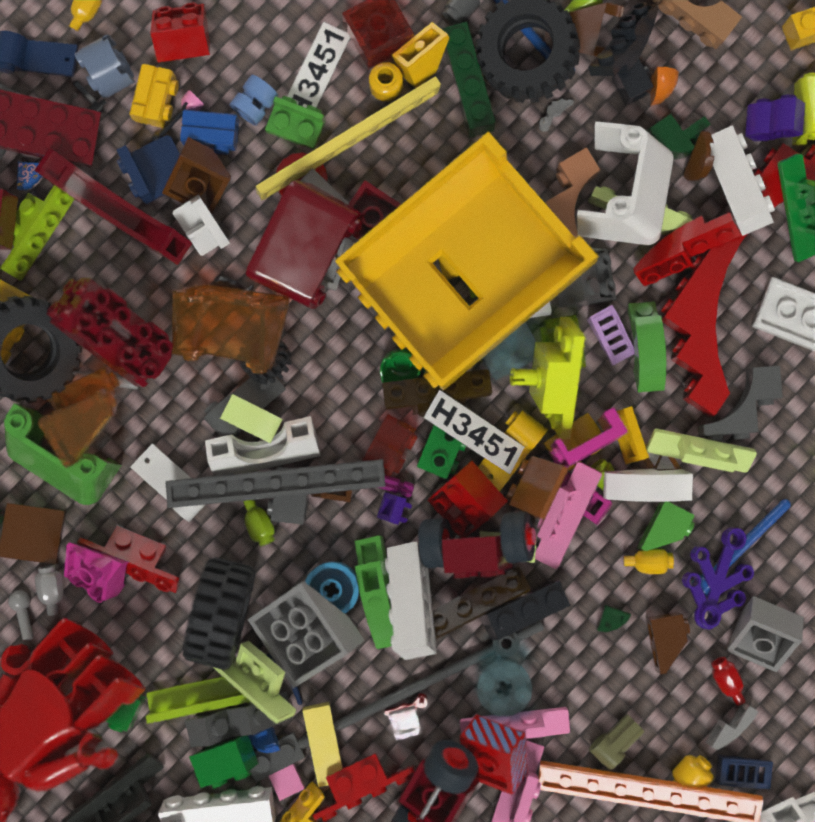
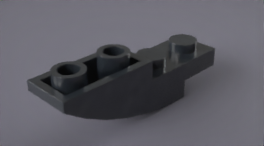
M636 3L620 18L619 22L611 29L613 40L588 66L590 76H615L618 72H629L641 56L651 35L658 13V4Z

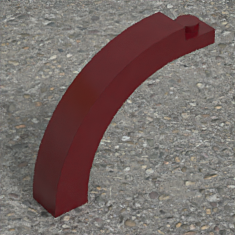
M50 148L34 170L72 199L176 265L180 263L192 245V242L176 230L128 203Z

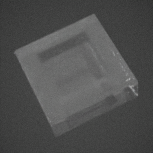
M415 705L389 712L388 717L396 741L422 734L423 729Z

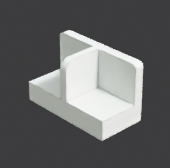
M196 195L172 211L188 239H190L201 256L217 246L222 249L230 244L199 195Z

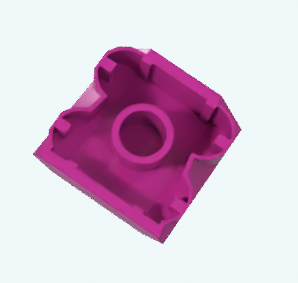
M69 542L66 546L64 577L68 578L76 587L85 588L88 595L94 601L101 603L104 600L118 596L125 587L126 565L129 562Z

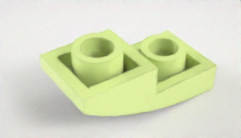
M233 394L220 419L269 443L272 442L283 420Z

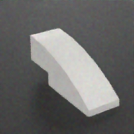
M652 468L604 472L603 498L608 500L647 502L692 500L693 474L683 469L658 471Z

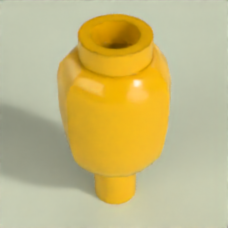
M73 0L71 5L73 19L69 27L79 31L83 23L89 22L94 18L102 4V0Z
M662 548L648 551L639 550L634 556H623V565L635 566L639 572L645 574H664L668 569L674 568L673 553H667Z

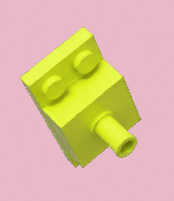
M560 317L559 326H556L554 330L555 342H535L532 369L511 368L510 373L513 375H510V385H530L529 393L540 412L545 415V418H548L551 428L555 430L560 439H571L585 335L571 317Z

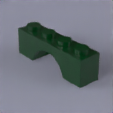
M464 22L442 28L449 36L444 52L455 79L468 136L471 138L486 134L487 132H493L496 122L477 61L468 24Z

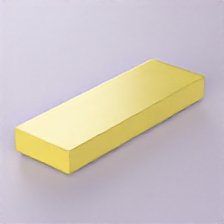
M330 702L303 707L318 787L328 786L326 777L343 769Z

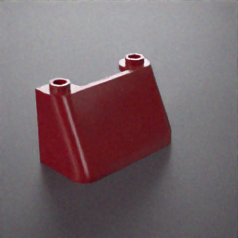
M298 180L292 181L284 191L248 264L246 276L310 309H316L326 298L325 286L321 283L344 238L357 235L361 230L364 213L311 183Z

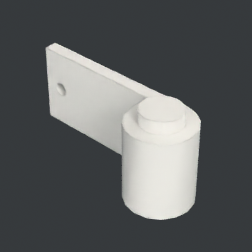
M153 443L131 466L139 476L166 500L165 481L191 478ZM205 505L173 509L182 518L190 522Z

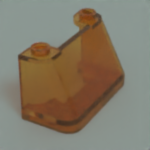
M195 285L173 290L172 354L183 356V360L187 361L199 360V356L206 354L246 361V367L251 368V372L266 373L267 369L272 368L289 311V297L217 285Z
M106 366L65 385L66 389L61 393L57 391L51 393L52 398L48 399V402H51L55 409L52 411L53 415L49 414L39 419L40 427L65 468L79 462L116 414V407L118 406V391L116 387L120 386V383L113 371L108 372Z

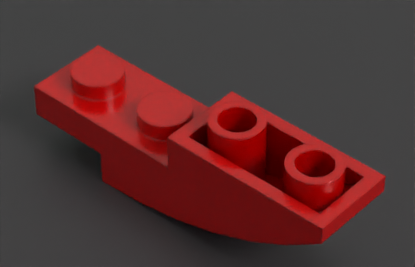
M730 212L707 223L703 216H700L663 238L637 263L633 271L643 286L656 283L667 276L693 266L691 257L741 236L740 229Z

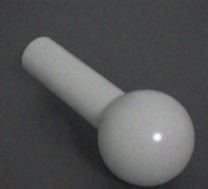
M17 590L9 596L8 604L12 610L16 611L22 640L29 641L34 638L27 611L30 605V596L23 590Z

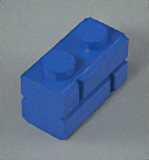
M183 110L180 141L183 145L189 137L213 149L217 154L227 155L229 151L237 150L239 133L237 114Z

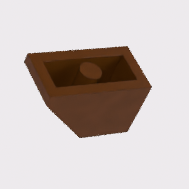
M678 612L645 617L655 671L659 674L667 673L688 642L687 634H690L689 622L687 618H683V614Z

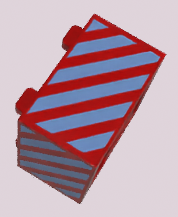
M475 715L460 735V744L471 751L478 762V772L475 777L480 780V783L513 795L528 772L525 732Z

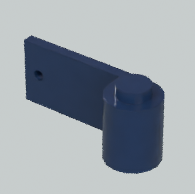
M2 30L0 31V71L7 74L21 71L74 77L77 62L75 53L78 52L79 46L76 44L28 40L16 32Z

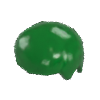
M397 348L389 351L384 356L379 372L382 383L415 379L420 376L421 370L419 371L409 359L412 356L409 350Z

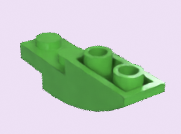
M378 535L355 541L358 566H355L363 609L373 641L377 649L392 647L391 636L394 635L393 625L389 619V610L392 607L391 599L387 593V584L390 583L389 574L385 568V559L387 557L383 536Z

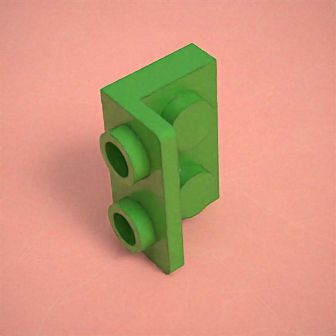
M275 96L273 100L274 107L265 131L315 150L326 123L324 115L321 114L322 111L310 105H307L306 108L297 105L296 100L287 96H283L282 99Z

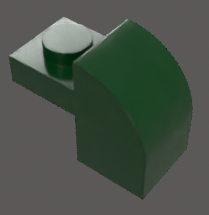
M670 114L649 128L647 132L672 152L673 160L688 157L693 152L694 145L701 131H706L711 124L704 116L683 131Z

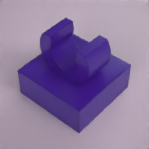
M385 492L377 518L397 525L399 522L406 523L408 519L401 515L404 507L411 509L412 505L407 503L405 498Z

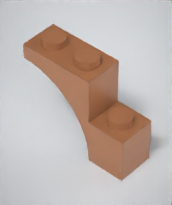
M587 147L559 163L556 169L558 172L556 177L563 188L567 187V190L545 202L575 238L578 237L575 224V206L578 195L587 183L597 177L600 171Z

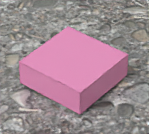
M295 764L269 775V779L280 801L305 789Z

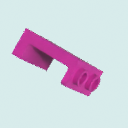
M614 407L604 412L597 420L604 432L579 447L568 451L560 438L555 440L551 445L552 451L549 452L554 463L568 468L624 436L628 431Z

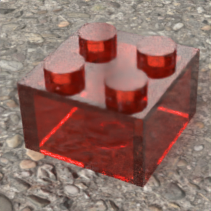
M365 0L342 13L343 25L368 69L393 57L392 55L414 37L410 25L395 0Z

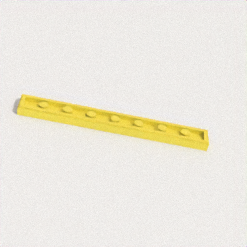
M435 76L256 185V193L261 200L267 199L288 186L292 181L306 175L312 168L316 169L438 94L441 83Z

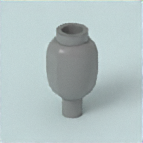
M55 565L39 567V573L35 576V588L38 599L46 605L48 616L59 614L57 603H59L63 596L61 574L55 570Z

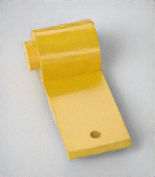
M524 410L520 413L514 411L505 422L509 427L504 433L524 446L512 472L508 474L486 458L478 466L499 491H501L523 459L526 458L548 430Z

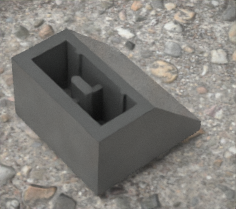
M591 248L598 255L597 262L558 294L559 307H581L617 300L608 249Z

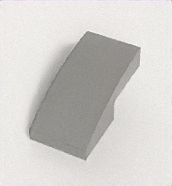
M746 703L740 705L729 725L720 719L718 720L706 743L715 750L726 746L743 733L759 711Z

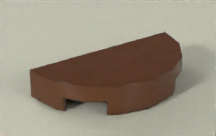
M701 131L683 174V177L689 181H698L701 178H706L712 169L714 156H711L710 143H714L709 131Z

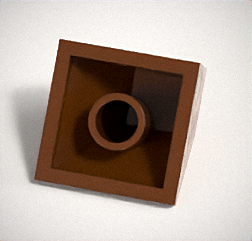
M188 137L162 194L183 204L199 195L212 215L231 179V175L213 149Z

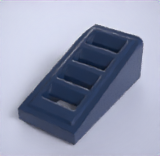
M718 754L715 782L722 786L770 789L773 762ZM729 764L734 765L732 778L728 777ZM740 765H744L742 779H738ZM750 766H754L752 780H748ZM760 767H765L763 782L758 781Z

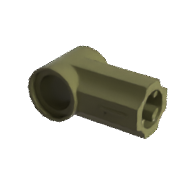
M626 714L608 733L600 735L591 744L589 751L610 771L623 760L626 755L625 752L645 731Z

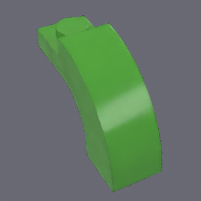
M655 301L629 303L628 315L633 333L635 355L633 372L637 391L665 390L666 346L662 317L658 315Z

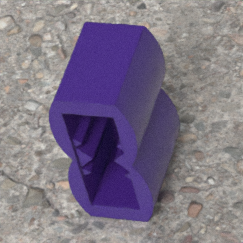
M791 94L782 95L780 99L774 101L771 99H758L756 103L750 104L747 107L745 137L753 141H769L777 138L803 135L805 103L798 99L797 96Z

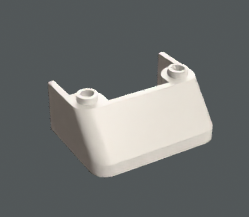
M596 121L595 150L638 154L639 158L632 196H616L612 198L607 204L606 213L578 210V236L642 245L654 244L661 236L673 166V154L640 126Z

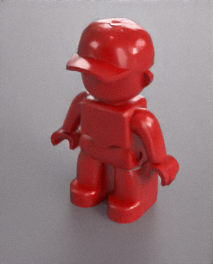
M67 618L59 621L36 647L32 655L28 646L19 644L16 646L10 645L1 657V667L8 675L3 674L0 678V822H6L7 818L16 808L20 794L18 783L36 792L46 791L89 769V765L100 769L111 767L118 758L117 751L112 748H104L95 753V748L102 738L98 734L88 731L103 724L122 704L130 705L134 703L146 689L143 683L130 670L110 659L114 653L104 640L88 628ZM72 687H73V691H72L68 696H66V694H67V693L72 689ZM78 746L77 752L67 755L69 750Z

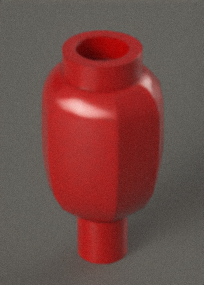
M726 657L715 659L711 665L713 667L712 676L723 694L732 697L737 706L744 704L746 699L742 694L743 680L733 662L727 661Z

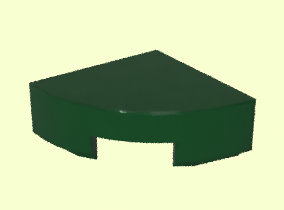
M604 604L596 630L600 632L614 631L626 624L631 614Z

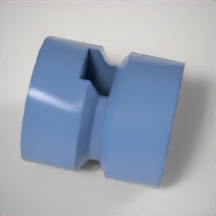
M252 74L242 86L244 92L237 93L229 105L240 117L250 124L257 126L265 116L264 109L271 108L274 104V97H279V95L269 84Z

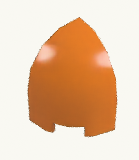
M670 67L656 68L651 77V82L654 86L650 92L651 106L661 104L670 97L677 86L678 70Z

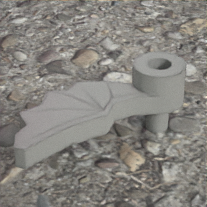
M561 98L559 101H552V105L547 107L546 117L540 120L539 129L543 132L548 131L554 117H559L564 110L572 106L574 100H564Z

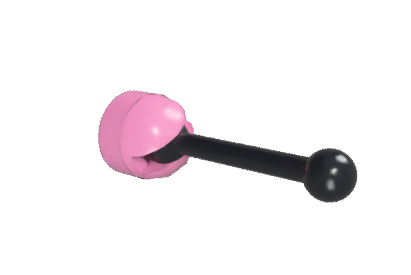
M188 90L181 99L182 109L158 134L156 133L152 136V141L163 137L183 116L184 109L199 111L204 104Z

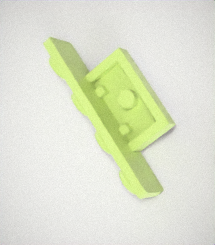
M654 429L646 447L648 453L677 458L685 463L734 472V470L748 472L757 455L756 450L752 448L662 429Z
M250 641L240 645L238 656L233 658L230 668L225 670L214 668L273 722L279 723L295 715L296 709L279 695L285 671Z

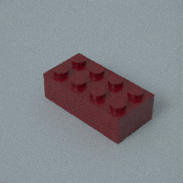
M0 90V149L43 158L50 148L74 165L91 168L101 112Z

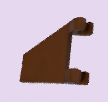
M605 2L569 12L580 41L579 53L597 57L606 48V46L596 45L604 13L622 17L625 9L623 5ZM546 31L543 41L548 46H553L552 38Z

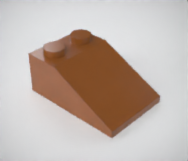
M530 456L528 460L523 459L517 471V474L521 475L517 485L512 483L505 498L509 499L507 505L521 512H527L536 519L544 520L569 468L535 456Z

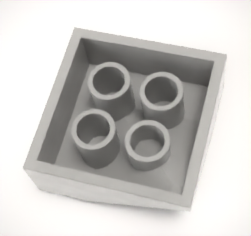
M304 581L248 619L277 665L285 671V677L293 688L343 658L365 641L346 614Z

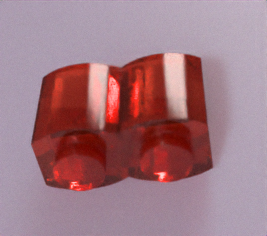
M387 414L362 461L383 459L385 474L392 476L393 472L399 474L406 461L401 458L406 448L411 450L418 438L414 434L416 429Z

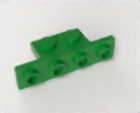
M795 154L779 161L778 170L794 261L801 262L815 255V181L806 178L803 155Z

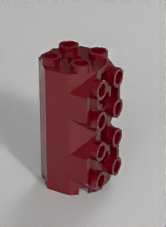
M80 278L78 281L71 279L63 288L64 294L60 300L55 301L47 311V315L51 317L50 323L134 386L144 388L149 384L145 381L147 378L156 379L160 376L172 358L173 343L169 340L168 334L153 322L144 321L127 307V302L110 288H102L91 278Z

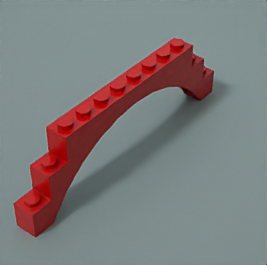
M784 143L777 149L772 147L763 159L766 165L762 171L757 169L754 173V176L760 174L766 188L761 193L763 197L769 195L774 208L784 202L778 162L799 154ZM813 144L803 156L806 178L815 181V145ZM741 234V236L707 250L703 257L698 255L693 262V266H690L693 272L689 278L684 276L675 288L678 291L676 297L673 300L669 298L660 310L664 313L662 322L685 337V340L680 338L672 349L675 354L671 360L697 377V379L692 378L684 388L686 395L683 400L708 417L717 414L730 394L718 355L716 335L718 299L727 268L741 242L748 234L743 236Z

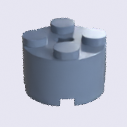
M109 34L102 36L75 53L82 68L86 67L89 73L86 77L89 85L94 91L98 90L103 98H108L136 82L133 79L132 69L123 53L113 48L117 44Z

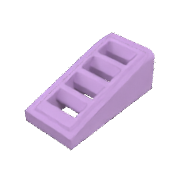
M613 305L587 319L612 366L634 355V347ZM609 317L611 321L600 327L599 321ZM614 326L616 331L605 336L603 331ZM620 336V341L611 346L609 345V340ZM625 345L626 350L614 356L612 351Z

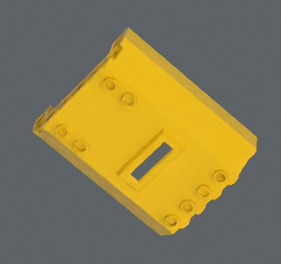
M487 132L343 253L335 262L340 267L336 272L346 284L351 281L361 293L357 298L367 309L372 306L378 313L374 318L385 330L387 327H390L395 333L392 339L399 348L403 350L406 347L411 352L412 356L409 359L419 371L424 368L427 371L424 377L434 389L439 385L444 391L597 262L598 255L580 235L577 238L572 235L507 161V152ZM441 256L444 257L479 298L470 306L433 264Z

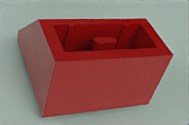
M190 2L182 7L171 8L170 6H163L153 11L150 34L157 62L210 55V39L204 4Z
M471 461L427 501L442 518L449 521L453 531L463 539L489 520L508 500L477 465Z

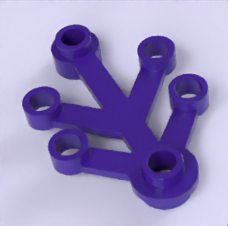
M727 528L722 533L721 541L724 546L715 572L710 562V553L707 548L696 546L691 550V559L699 563L709 587L706 598L700 586L701 577L697 573L687 572L682 577L684 587L691 590L697 608L694 612V619L700 628L709 630L716 627L721 621V614L735 606L740 607L744 605L746 601L744 592L733 589L728 592L727 599L718 603L721 593L742 581H750L754 576V569L750 565L740 564L736 567L733 574L726 577L734 550L742 549L746 544V534L739 528ZM731 534H732V536H733L732 542H730V536H731ZM700 550L702 551L701 559L698 558V553ZM746 568L747 573L743 577L742 572ZM693 576L694 582L690 585L689 580ZM736 594H738L737 602L734 601ZM707 611L708 617L705 619V613Z

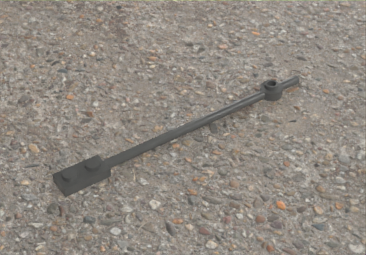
M541 621L500 640H492V644L334 721L335 732L361 721L496 653L503 657L514 655L519 649L520 641L544 630ZM505 638L511 640V645L508 648L501 646V642ZM293 731L278 739L281 750L273 753H262L255 750L254 753L259 764L250 770L255 782L304 759L306 755L303 749L310 746L308 735L298 739Z

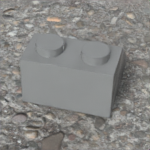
M753 596L740 613L726 651L777 672L802 642L804 617Z

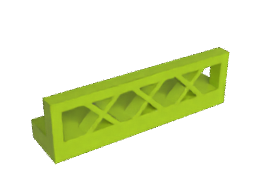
M223 676L147 692L150 713L146 715L147 724L251 701Z

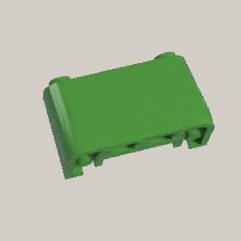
M14 403L4 419L5 443L8 456L83 505L96 503L122 465L112 458L104 461L93 454H83L71 465L41 445L48 435L41 426V420L44 415L34 408Z

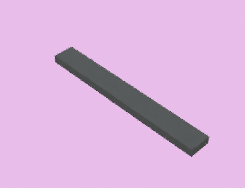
M383 459L165 481L167 508L386 487Z

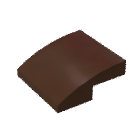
M7 503L0 540V557L57 564L66 511Z

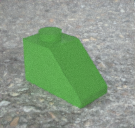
M668 501L659 502L637 548L648 551L683 540L684 536L688 537L694 528L695 523L692 520L695 515Z

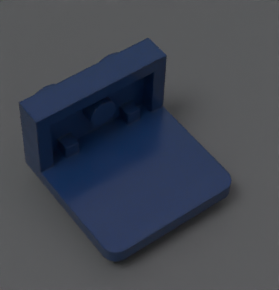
M166 135L133 152L126 145L117 149L120 159L116 161L122 173L129 174L132 182L128 183L134 197L140 196L145 204H148L164 196L162 191L180 155L173 139Z

